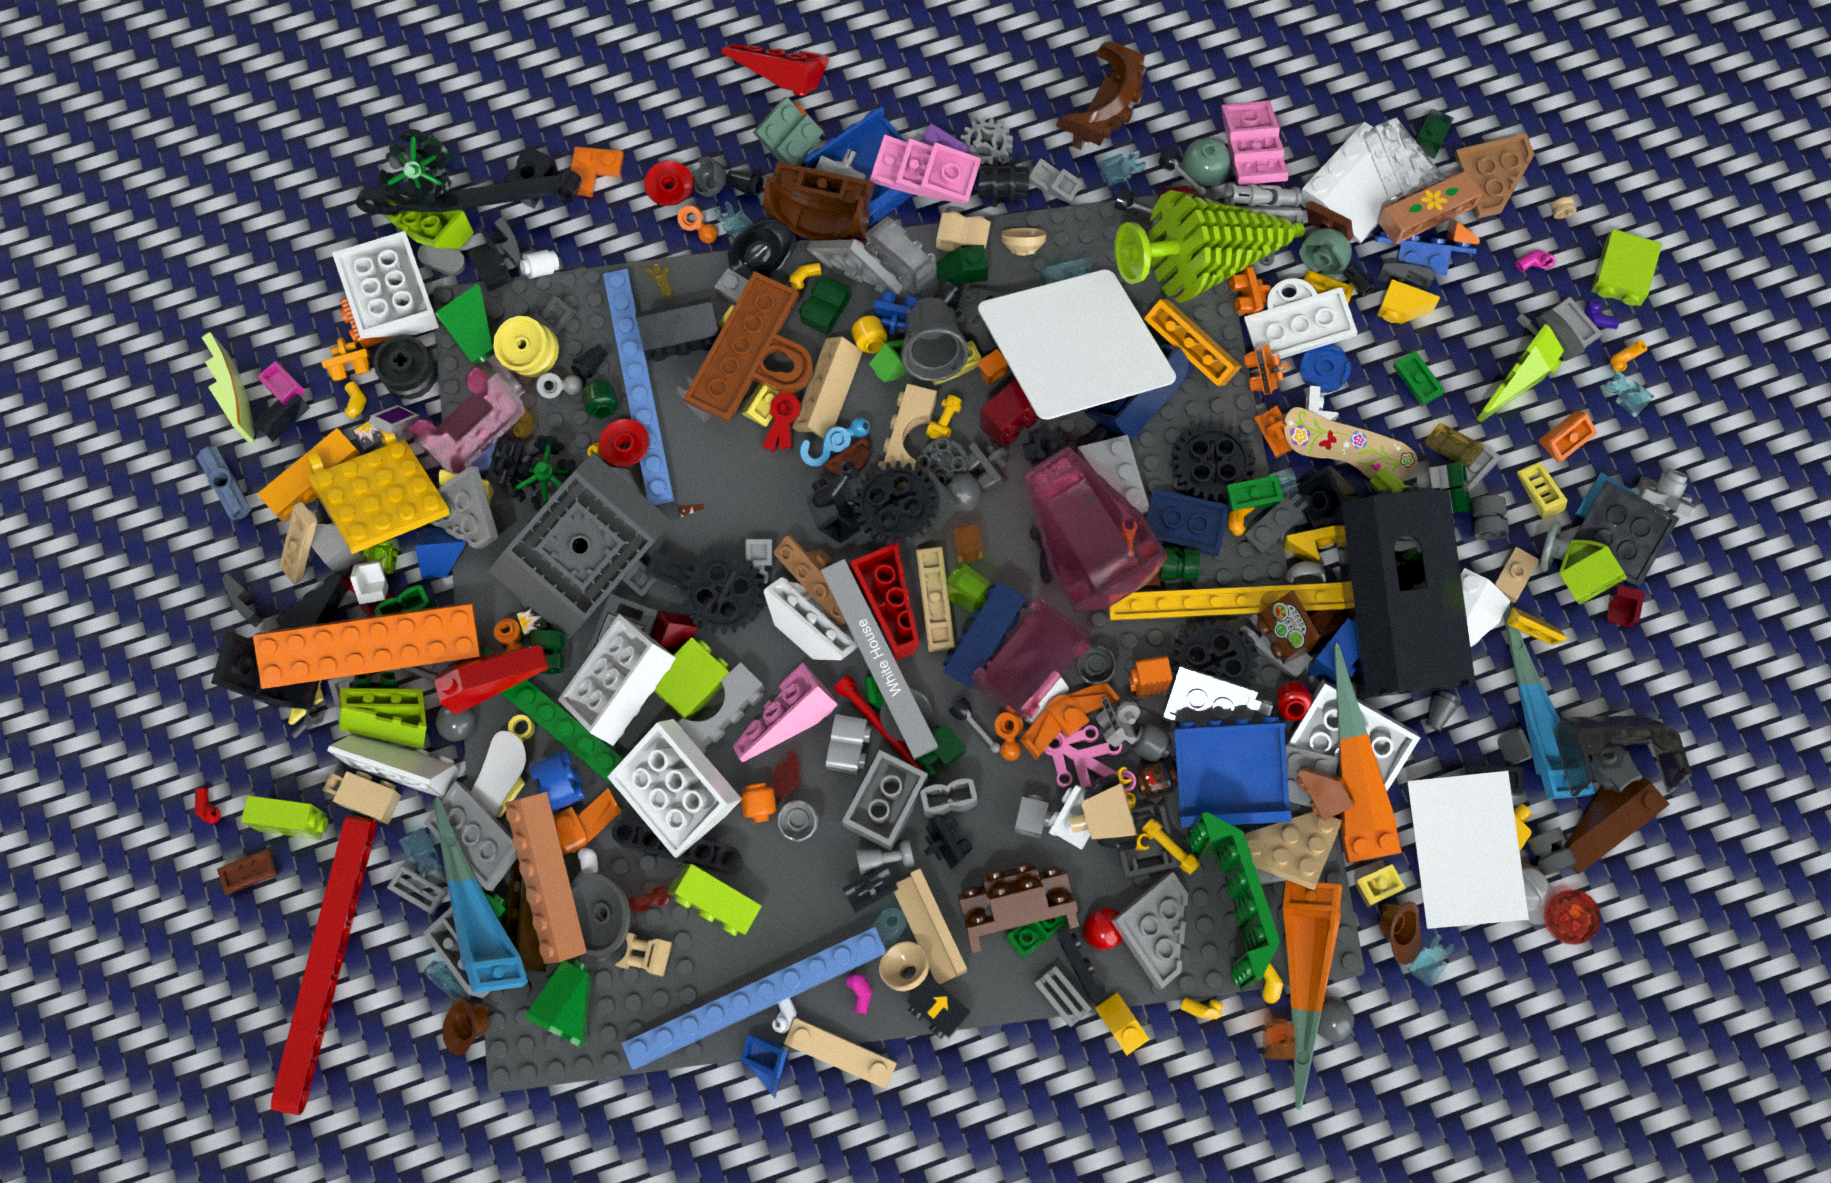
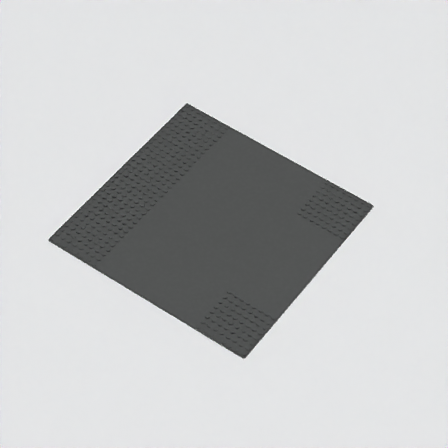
M1205 188L1206 194L1204 196H1198L1195 190V197H1201L1203 200L1205 198L1211 199L1213 202L1216 201L1215 191L1212 188ZM1158 195L1134 198L1135 203L1151 209L1154 208V204L1158 201ZM1116 200L984 217L991 222L985 252L988 264V281L955 285L961 291L960 300L970 286L1009 295L1092 272L1109 270L1115 274L1159 347L1163 344H1172L1144 318L1160 299H1169L1242 365L1225 386H1217L1190 362L1194 370L1189 374L1187 380L1160 407L1155 416L1140 430L1138 436L1132 439L1130 444L1148 504H1150L1153 488L1193 497L1194 492L1192 491L1184 494L1186 485L1177 486L1180 477L1172 476L1176 468H1172L1170 465L1171 461L1176 460L1171 457L1172 451L1176 450L1174 448L1176 441L1182 442L1180 440L1182 433L1189 436L1188 431L1190 427L1198 431L1199 423H1202L1205 429L1208 428L1210 422L1213 423L1214 428H1218L1219 424L1223 423V430L1226 431L1230 426H1233V435L1242 432L1239 440H1249L1246 449L1253 448L1254 451L1249 457L1256 459L1254 465L1251 466L1255 468L1254 474L1249 475L1252 478L1251 480L1270 476L1262 434L1254 420L1258 413L1254 392L1250 388L1249 368H1247L1244 359L1246 351L1239 315L1235 312L1234 308L1235 294L1230 291L1228 284L1230 278L1225 281L1223 280L1218 285L1183 303L1173 301L1183 292L1182 289L1175 295H1166L1162 287L1173 276L1171 275L1166 280L1158 282L1154 271L1160 265L1152 267V262L1149 274L1144 281L1137 284L1126 282L1121 276L1116 263V233L1120 225L1126 222H1135L1141 225L1149 239V231L1152 229V221L1150 222L1152 214L1134 207L1127 211L1114 209ZM940 223L879 230L864 242V249L870 255L877 257L881 261V265L887 271L895 274L897 281L904 286L900 294L896 295L895 304L904 306L905 299L908 296L917 297L919 300L934 297L938 289L935 263L953 253L936 248V238ZM1011 228L1041 229L1047 232L1046 242L1035 254L1016 255L1011 253V250L1002 243L1001 232ZM849 236L841 238L840 240H848ZM809 239L794 241L791 253L783 266L769 278L791 288L789 277L799 266L820 263L822 275L807 277L803 280L804 288L797 290L799 291V297L778 334L801 345L808 351L812 359L814 371L826 338L842 336L857 347L851 334L852 326L862 316H875V300H880L882 293L875 290L876 285H870L865 281L860 283L845 276L844 272L846 270H840L834 266L829 268L823 265L806 249L811 241H816ZM729 250L554 272L550 275L529 279L527 276L511 278L512 282L490 292L484 282L435 288L433 290L434 314L476 284L480 286L492 346L497 330L506 320L516 316L533 318L536 313L540 315L554 295L559 296L577 312L556 335L559 344L558 359L553 368L547 373H553L561 380H564L569 375H575L571 370L573 360L599 344L607 351L608 356L591 379L582 380L583 389L593 381H606L614 388L618 403L616 410L610 417L598 419L586 412L582 400V391L576 395H570L561 390L560 394L555 398L542 397L535 387L538 377H524L503 366L496 358L494 348L489 352L491 355L489 359L480 365L477 362L471 364L436 319L439 328H436L445 470L460 474L468 468L479 424L495 422L502 423L504 426V439L524 443L525 446L519 464H522V458L527 455L532 456L533 459L540 458L543 462L544 455L539 453L538 448L534 447V442L537 441L538 436L545 435L556 437L559 442L564 444V449L559 451L558 455L550 453L548 464L551 465L552 469L558 468L557 463L560 459H566L567 461L572 459L576 463L575 466L579 467L589 457L587 454L588 447L599 443L603 430L609 424L620 419H631L603 274L628 269L637 312L710 297L718 325V322L731 305H735V303L714 290V286L727 268L731 270L727 254ZM824 275L851 287L852 293L849 303L839 316L829 335L801 323L799 314L802 302L804 300L808 301L812 296L811 289L816 280L820 281ZM960 300L952 306L953 310L956 308ZM718 325V329H719V333H720V331L722 330V328ZM883 325L888 335L887 342L905 339V329L897 328L894 335L889 333L890 326ZM962 333L966 342H974L981 358L991 353L985 349L976 336ZM692 351L689 355L669 356L662 361H648L646 357L674 496L673 502L654 505L673 522L640 558L639 561L646 567L649 565L654 550L691 564L695 562L698 565L702 563L700 555L708 560L710 559V551H713L715 557H718L720 550L723 549L725 556L728 557L730 552L734 550L736 559L744 554L743 563L746 564V539H772L774 552L785 536L791 535L806 552L821 549L831 557V561L834 564L845 559L848 567L850 561L891 545L889 538L882 544L880 542V535L873 540L870 536L871 531L865 534L862 529L865 524L859 525L861 531L841 543L818 530L808 505L807 497L814 493L812 484L815 481L825 479L827 484L830 485L836 476L824 469L823 465L816 467L806 464L800 457L799 446L803 439H807L810 442L808 454L810 457L816 458L821 454L823 439L813 432L796 431L792 428L793 421L790 424L793 449L779 450L778 440L775 452L773 453L769 449H763L762 445L775 421L772 417L767 427H764L741 414L751 396L741 402L730 423L684 402L683 398L709 351ZM778 352L769 354L764 360L765 368L774 372L782 371L789 373L795 366L791 360H788L786 355ZM862 353L835 425L847 429L852 421L859 417L865 418L870 424V431L865 436L869 444V459L857 478L846 481V486L840 492L846 501L853 500L857 496L855 489L864 488L860 480H867L869 478L867 472L869 471L875 475L877 472L876 466L880 461H884L886 453L883 452L886 438H891L893 430L890 429L892 417L894 414L898 415L900 409L897 406L898 397L901 391L905 392L907 384L937 391V402L931 421L938 423L945 409L941 405L943 399H947L948 395H953L962 401L960 412L953 413L947 427L951 428L949 439L960 443L967 453L971 451L968 446L973 442L981 445L989 456L991 455L987 450L989 445L993 444L996 450L1000 448L980 428V409L1016 379L1009 365L1007 374L990 386H986L978 367L935 386L932 381L920 380L909 372L900 379L883 382V380L876 376L874 369L869 365L877 353ZM549 380L544 383V388L546 390H550L552 388V382ZM808 384L801 390L792 393L800 403H802ZM1087 409L1052 419L1038 417L1037 422L1031 428L1027 429L1025 427L1019 433L1020 435L1014 443L1003 446L1008 452L1003 458L1007 466L1001 469L997 463L995 465L1008 480L1002 486L996 484L988 490L981 487L982 494L977 507L972 511L954 513L935 538L917 546L908 537H906V545H903L900 539L896 541L898 542L904 579L909 593L910 607L913 612L919 640L916 654L899 660L896 663L908 687L921 692L928 699L932 708V722L929 729L931 730L936 725L941 727L946 723L966 747V754L946 770L938 761L935 762L933 765L939 773L932 779L928 776L925 788L936 784L947 786L957 779H972L977 794V805L967 811L955 812L951 810L941 816L942 819L954 816L959 829L952 833L953 838L957 842L965 837L973 848L958 866L950 869L945 859L938 861L935 854L926 856L924 850L929 847L925 837L930 835L926 827L932 823L933 818L924 816L920 797L892 850H899L900 842L909 839L915 866L906 867L902 860L886 863V866L895 883L910 877L911 872L921 869L967 967L966 973L940 984L971 1012V1015L958 1030L1060 1017L1034 985L1055 966H1057L1092 1009L1090 1012H1097L1094 1007L1100 1003H1092L1088 999L1056 937L1057 933L1068 929L1070 934H1076L1082 946L1078 949L1082 958L1085 959L1087 957L1095 972L1091 974L1096 984L1102 985L1106 990V995L1101 1002L1118 992L1128 1007L1184 1000L1185 997L1193 999L1263 989L1265 985L1264 977L1244 991L1240 990L1239 985L1235 986L1230 970L1234 969L1232 964L1247 952L1243 943V937L1246 935L1243 926H1238L1234 910L1237 908L1234 899L1230 900L1226 892L1225 884L1228 883L1226 874L1221 873L1216 859L1220 857L1219 853L1197 859L1201 864L1191 875L1178 867L1173 870L1124 879L1118 851L1100 846L1096 839H1091V836L1083 850L1061 837L1051 835L1049 831L1052 827L1050 826L1049 828L1043 826L1041 839L1014 833L1022 797L1028 798V795L1043 797L1044 802L1049 803L1047 811H1052V816L1056 811L1061 812L1065 805L1062 799L1068 788H1061L1056 783L1057 771L1053 757L1043 752L1036 761L1020 741L1021 737L1031 726L1022 718V710L1053 672L1059 673L1067 684L1069 691L1066 695L1092 686V684L1085 682L1079 676L1076 667L1078 655L1085 648L1093 645H1101L1110 649L1117 661L1116 673L1108 682L1119 697L1118 703L1114 705L1120 706L1123 701L1134 702L1138 705L1140 715L1136 722L1131 724L1134 730L1138 725L1143 726L1146 723H1151L1169 733V744L1172 745V748L1165 759L1160 758L1158 761H1164L1168 768L1173 767L1177 776L1174 727H1180V724L1177 721L1163 717L1178 673L1172 672V668L1177 666L1178 663L1171 661V657L1179 655L1173 650L1174 646L1182 647V644L1178 641L1179 636L1187 639L1185 630L1188 628L1195 632L1194 624L1196 622L1203 628L1206 619H1208L1211 626H1214L1216 619H1219L1220 626L1224 627L1227 621H1230L1229 629L1231 630L1237 626L1241 628L1244 625L1254 631L1259 638L1262 636L1257 626L1250 620L1252 614L1110 621L1108 594L1286 585L1288 568L1282 537L1261 555L1243 537L1248 530L1275 507L1273 505L1255 509L1246 515L1243 524L1246 531L1240 536H1234L1232 531L1228 529L1227 516L1219 556L1200 553V569L1197 582L1182 581L1181 577H1177L1175 581L1160 580L1159 588L1107 586L1108 558L1160 561L1162 546L1169 545L1142 540L1147 516L1126 521L1128 529H1134L1135 520L1139 523L1138 534L1135 536L1136 558H1129L1128 540L1122 532L1124 522H1121L1103 497L1101 490L1091 480L1088 472L1086 485L1093 491L1096 490L1098 492L1097 501L1091 505H1086L1073 494L1074 471L1076 469L1086 470L1076 459L1075 442L1087 439L1092 431L1100 426L1084 413ZM867 422L863 423V428L868 426ZM929 424L915 427L907 434L903 446L906 452L916 461L925 446L934 441L930 439V436L926 435ZM1042 432L1048 440L1059 437L1066 441L1068 445L1067 455L1061 460H1053L1057 464V470L1050 471L1046 466L1034 468L1031 460L1027 461L1025 459L1023 444L1035 441V433ZM856 436L852 437L849 446H851L861 438ZM1210 442L1211 457L1209 461L1212 462L1211 477L1212 483L1216 484L1214 476L1216 464L1213 461L1214 443ZM625 444L623 449H627L630 444ZM1197 447L1193 449L1198 455L1205 454L1202 448ZM1227 447L1219 448L1223 454L1231 453ZM831 450L830 457L827 461L838 455L840 452H834ZM601 459L610 468L628 469L641 494L647 499L640 461L629 467H616ZM981 464L973 472L969 470L968 474L977 478L986 470ZM517 471L515 479L516 481L521 483L519 478L520 473ZM1228 471L1220 472L1224 478L1229 479L1233 477ZM1203 472L1194 473L1199 479L1207 478ZM480 474L481 479L486 480L487 475ZM540 481L537 484L530 483L522 488L526 494V499L523 502H520L518 498H512L506 486L490 483L494 494L489 506L499 538L483 549L473 548L466 542L452 567L455 604L473 602L481 654L487 647L494 653L506 651L507 646L501 645L494 636L496 624L503 619L510 618L515 620L521 627L517 613H522V611L524 613L531 609L530 606L525 609L518 597L488 571L509 544L528 524L527 521L531 520L539 512L533 508L531 498L536 496L539 490H542ZM552 481L547 483L548 492H556L560 488ZM877 494L874 496L873 502H881L885 495ZM1218 497L1217 503L1229 505L1228 500L1224 503L1221 497ZM704 504V509L679 518L678 506ZM854 515L856 520L860 517L858 515ZM891 516L884 520L885 525L894 523ZM1040 524L1045 527L1050 544L1070 555L1078 565L1077 571H1067L1054 563V576L1048 585L1044 584L1040 577L1039 561L1041 549L1029 536L1030 529L1033 530L1035 536L1042 535V532L1039 530ZM578 538L581 548L577 550L579 554L587 551L588 543L585 539ZM942 547L955 649L929 652L916 550ZM773 553V566H765V571L769 575V583L764 584L763 582L758 585V588L765 589L781 577L788 579V582L799 584L800 582ZM720 567L714 568L710 574L711 579L714 581L723 580L725 577L724 569ZM734 571L730 573L725 586L716 589L719 596L710 610L711 613L716 611L723 596L728 597L730 595L727 588L736 574ZM757 574V575L755 576L756 579H758V578H763V579H764V577H763L762 574ZM656 580L642 597L621 582L610 593L658 612L667 611L687 615L686 612L691 608L690 605H682V602L688 599L687 596L680 594V591H683L682 589L660 580ZM744 580L736 581L733 586L734 591L739 594L745 593L748 590V583ZM998 581L1026 597L1031 603L1027 609L1021 607L1018 623L1014 629L1006 630L1004 634L1007 636L1005 643L996 654L992 653L990 656L993 658L991 664L972 690L943 672L945 669L943 663L950 652L955 653L960 645L957 643V640L963 630H969L973 624L971 617L978 607L982 608L987 601L985 594L992 584L997 585ZM703 590L698 595V601L701 604H708L713 598L712 593L708 590ZM764 593L759 594L758 597L765 600L763 604H756L761 613L752 612L751 615L755 621L751 622L746 619L744 621L746 624L745 629L740 624L736 625V633L732 631L731 627H727L726 634L723 635L721 628L718 627L713 634L711 625H708L703 630L701 629L702 620L695 623L698 627L693 638L695 641L699 642L702 640L712 650L710 655L716 660L719 657L722 658L730 666L729 672L741 662L763 684L765 689L762 699L754 706L750 704L743 711L745 713L744 716L736 724L731 723L724 729V736L716 743L712 741L705 748L706 752L704 754L738 795L745 790V785L766 782V786L772 787L775 793L777 810L769 815L768 821L753 823V818L743 816L741 803L739 802L725 818L700 838L732 846L739 851L743 858V866L735 874H725L701 867L698 868L762 906L746 935L737 933L735 937L721 929L724 924L715 919L712 923L698 915L699 910L692 906L687 909L674 901L676 897L667 893L681 867L686 863L623 848L613 839L611 834L612 828L620 820L647 824L617 789L568 750L572 759L570 765L572 769L577 768L581 776L582 783L580 785L584 791L585 798L559 810L552 811L553 817L571 806L578 816L605 789H610L622 812L588 842L585 848L594 850L597 855V873L606 874L613 878L626 894L630 907L628 933L637 935V939L651 941L660 939L671 942L672 946L664 977L652 975L643 968L630 966L628 970L615 966L617 962L623 959L627 952L626 938L620 947L610 954L590 956L584 953L564 960L571 964L574 959L586 965L587 969L585 972L592 975L586 1044L583 1048L524 1018L561 962L547 963L546 972L526 973L528 982L523 987L490 991L482 998V1003H489L490 1005L488 1012L489 1025L484 1034L488 1089L491 1093L741 1060L747 1034L781 1043L785 1042L789 1031L782 1034L774 1031L772 1027L773 1020L776 1019L780 1012L778 1004L635 1070L631 1069L622 1043L873 927H876L886 951L900 942L906 941L917 944L894 893L855 913L842 889L861 878L856 850L880 849L881 853L890 852L844 828L842 824L844 816L879 750L906 763L849 698L845 699L844 696L840 697L833 689L843 677L850 675L856 682L855 686L858 688L856 691L880 717V709L870 704L867 700L864 679L871 677L872 674L858 647L842 660L812 659L774 625ZM608 596L569 640L565 637V650L560 653L564 656V671L553 675L537 674L527 679L576 721L578 720L558 699L590 655L587 653V649ZM725 603L721 607V613L725 617L733 616L736 611V607L732 603ZM623 605L620 614L640 621L643 612ZM531 609L530 614H533L532 616H540L537 612ZM694 613L688 616H690V618L693 620L696 615ZM541 617L533 623L535 624L533 626L537 629L530 630L525 635L522 630V638L518 643L525 648L530 647L532 632L558 630ZM506 628L503 633H508L510 628ZM652 634L651 638L658 642ZM1219 638L1213 642L1214 647L1219 651H1224L1228 648V644L1224 639ZM663 646L672 655H674L679 650L677 648ZM1252 647L1249 651L1257 652L1258 655L1251 659V661L1258 663V667L1250 669V671L1256 674V677L1247 678V680L1252 684L1250 688L1257 690L1256 698L1273 702V708L1270 716L1255 711L1251 723L1262 722L1263 717H1278L1279 721L1285 722V745H1287L1299 721H1290L1280 714L1277 707L1276 694L1284 683L1290 681L1304 683L1311 693L1307 667L1294 680ZM1192 650L1189 653L1190 659L1194 662H1201L1204 659L1203 653L1199 650ZM1229 652L1216 660L1212 656L1208 664L1194 670L1202 671L1211 665H1215L1218 668L1221 660L1236 655V652ZM1168 656L1172 681L1166 694L1161 693L1159 695L1156 693L1155 696L1151 694L1150 697L1146 695L1145 697L1137 698L1135 691H1130L1128 676H1131L1130 670L1134 668L1135 661ZM803 662L827 688L838 705L829 716L824 717L816 725L742 762L738 758L733 745L752 721L761 718L765 711L763 706L768 700L774 701L781 692L778 688L779 685ZM1229 662L1225 665L1226 671L1231 675H1236L1240 671L1239 666L1234 662ZM724 687L691 721L708 720L720 711L725 699ZM653 692L646 699L639 713L634 716L626 727L624 734L616 741L614 746L600 738L598 739L624 759L657 722L674 719L678 723L682 718ZM501 693L471 707L475 717L474 731L467 739H464L467 789L470 792L482 770L490 743L495 734L500 731H509L508 724L514 716H527ZM965 697L972 706L971 717L993 742L999 743L1000 746L1005 742V739L1001 738L995 730L996 718L1001 713L1009 711L1019 714L1023 720V730L1019 736L1015 737V741L1021 746L1020 757L1015 761H1007L1001 756L1000 751L993 753L990 750V745L968 720H957L951 715L949 709ZM1104 708L1085 714L1090 721L1080 729L1083 730L1088 725L1095 726L1099 731L1097 740L1093 743L1083 740L1070 744V746L1081 750L1107 743L1103 735L1107 730L1101 727L1096 719V716ZM835 714L867 719L868 727H872L870 742L864 743L863 753H867L865 768L859 769L858 775L827 770L825 767ZM1010 720L1008 724L1013 729L1014 723ZM519 721L515 726L517 734H524L528 729L526 721ZM533 721L535 725L534 734L523 742L526 763L520 776L525 785L514 800L538 794V785L536 780L532 778L530 763L560 750L567 749L535 721ZM1093 730L1085 732L1088 738L1095 737ZM1054 739L1050 746L1056 748L1059 746V742ZM1126 740L1122 742V750L1118 755L1111 756L1106 754L1093 758L1115 771L1126 767L1127 771L1132 772L1134 775L1139 774L1141 766L1152 763L1133 753L1132 744ZM1110 744L1109 749L1111 751H1117L1119 749V746L1115 748ZM1063 755L1066 769L1073 777L1072 784L1069 787L1080 786L1073 760ZM1087 768L1091 784L1093 785L1102 776ZM1060 776L1059 780L1061 783L1066 784L1069 782L1068 776ZM1178 781L1173 784V792L1171 794L1154 799L1147 798L1145 794L1141 795L1136 783L1131 791L1136 797L1135 807L1132 810L1153 806L1155 817L1159 816L1157 805L1164 804L1172 840L1184 852L1190 855L1191 851L1187 837H1190L1189 833L1193 827L1181 828ZM793 800L808 802L814 807L819 817L818 828L813 836L801 842L785 838L778 827V813L785 804ZM1289 802L1292 818L1314 812L1309 806ZM506 812L502 817H496V819L512 834L510 822L507 820ZM1276 823L1240 824L1232 826L1242 830L1244 832V835H1246V833L1266 826H1270ZM623 829L620 832V840L629 839L632 835V829ZM1338 833L1318 880V883H1332L1342 886L1341 918L1328 980L1360 976L1365 972ZM654 834L649 835L645 841L646 846L652 847L656 845L658 837ZM701 848L697 853V858L699 860L707 859L710 856V849ZM579 851L563 855L570 884L581 871L580 859L578 858ZM729 854L725 856L723 865L726 867L733 866L737 861L736 855ZM1161 855L1136 860L1138 869L1163 864ZM1029 862L1030 865L1035 864L1038 871L1042 873L1043 869L1052 866H1058L1059 869L1064 868L1068 876L1072 896L1077 903L1078 912L1076 914L1079 927L1070 929L1069 924L1065 925L1023 960H1021L1005 939L1017 927L979 936L982 951L972 953L957 894L963 893L962 890L968 887H980L983 884L981 877L987 876V872L995 869H1003V871L1014 869L1013 866L1019 863ZM511 867L493 891L485 889L484 892L491 897L496 893L508 903ZM1174 872L1188 893V904L1184 907L1183 922H1186L1185 937L1180 951L1182 970L1163 989H1156L1124 940L1115 948L1099 951L1089 946L1083 937L1082 925L1091 912L1100 908L1111 907L1121 913L1163 876ZM1285 881L1274 884H1261L1280 940L1270 963L1281 978L1283 986H1288L1290 981L1283 915ZM1046 894L1047 901L1052 900L1051 896ZM990 906L984 912L987 916L991 915ZM1062 915L1064 919L1068 922L1066 915ZM496 916L506 932V920L503 921ZM639 950L633 951V955L645 957L646 952ZM882 956L791 997L797 1012V1018L856 1044L934 1034L928 1029L931 1024L925 1018L919 1021L908 1011L910 1005L907 1004V999L918 986L908 991H896L886 985L879 973V964ZM906 968L902 973V978H912L916 968ZM929 969L927 976L929 975L931 978H933ZM860 973L863 975L872 989V996L866 1015L853 1011L857 996L853 989L846 985V978L850 974ZM1055 975L1051 978L1078 1011L1081 1012L1083 1008ZM1046 981L1043 985L1067 1015H1074ZM789 1047L787 1054L801 1051Z

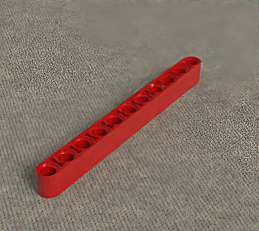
M347 815L344 819L271 1099L272 1111L300 1116L306 1107L376 833L377 823L375 819Z

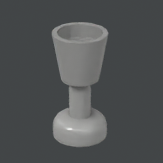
M909 839L900 842L899 850L881 853L880 849L856 850L861 877L884 866L886 863L902 860L906 867L915 866Z

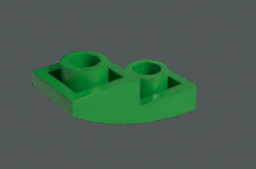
M1058 916L1019 926L1009 933L1005 939L1021 960H1023L1067 925L1068 922L1063 916Z

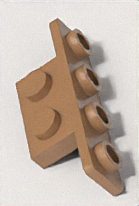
M791 535L785 536L774 550V555L838 626H844L846 622L821 574L822 569L834 564L831 561V557L821 549L806 552Z

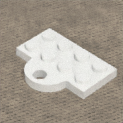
M1296 278L1283 280L1272 288L1267 300L1268 310L1244 317L1253 349L1256 350L1261 345L1269 344L1271 354H1279L1280 359L1357 336V329L1342 287L1317 294L1311 284ZM1285 288H1293L1296 291L1295 296L1291 298L1284 297L1282 291Z

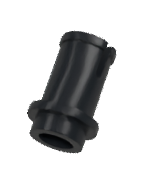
M1355 263L1347 267L1350 270L1349 272L1347 270L1343 272V275L1356 287L1358 294L1365 296L1374 288L1373 280L1367 278Z

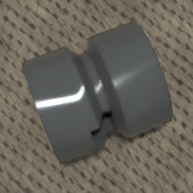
M1488 495L1471 501L1472 514L1477 519L1473 522L1476 539L1496 540L1509 535L1508 519L1503 517L1507 514L1505 497Z
M1560 827L1542 833L1527 841L1533 855H1537L1540 858L1537 863L1544 876L1577 863L1571 848L1565 847L1567 840Z

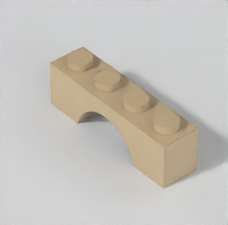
M907 384L905 392H900L897 406L900 409L898 415H893L890 425L893 433L891 438H886L883 452L886 453L884 461H880L878 464L882 470L886 469V462H889L891 467L895 468L897 461H900L902 468L908 462L912 466V471L917 467L916 460L909 456L903 443L907 434L919 425L930 424L937 402V391ZM899 483L896 490L902 491L906 489L908 483Z

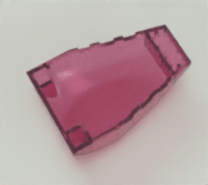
M1069 446L1024 473L1031 504L1036 515L1035 519L1042 537L1041 541L1046 552L1049 570L1075 613L1107 609L1154 579L1168 558V555L1142 513L1109 485L1101 475H1098Z

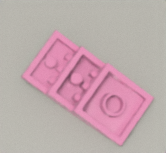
M1270 101L1222 105L1224 128L1238 185L1288 181V170L1283 159L1284 149L1279 138L1280 127Z
M884 134L870 181L918 196L968 204L982 158L936 142L933 146L910 138L908 142Z

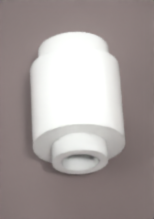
M547 249L524 254L522 260H520L521 272L523 275H527L529 279L553 274L554 271L559 269L558 257L554 251H548Z

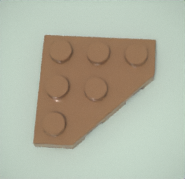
M1527 133L1455 151L1454 156L1460 173L1467 171L1483 191L1477 206L1474 208L1477 219L1500 214L1503 211L1534 156Z

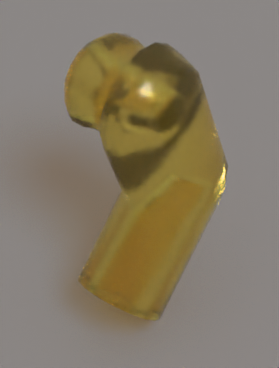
M519 401L512 407L520 418L519 422L516 423L517 427H513V432L516 436L525 438L531 434L535 418L524 402Z

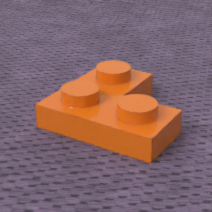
M575 147L571 171L578 173L582 179V184L576 196L593 197L597 175L621 177L624 160L623 151Z

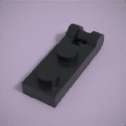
M1068 929L1057 933L1056 937L1088 999L1092 1003H1100L1106 995V990L1102 985L1096 984L1091 975L1095 972L1087 957L1085 959L1082 958L1078 950L1082 947L1075 933L1070 934Z

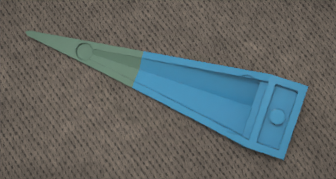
M1508 605L1503 617L1530 746L1533 751L1532 756L1536 775H1541L1547 800L1595 794L1588 766L1553 707L1533 665L1520 631L1506 624L1511 612V607Z
M436 797L433 804L462 968L466 970L472 994L523 987L528 980L521 956L486 899L460 847L442 803Z

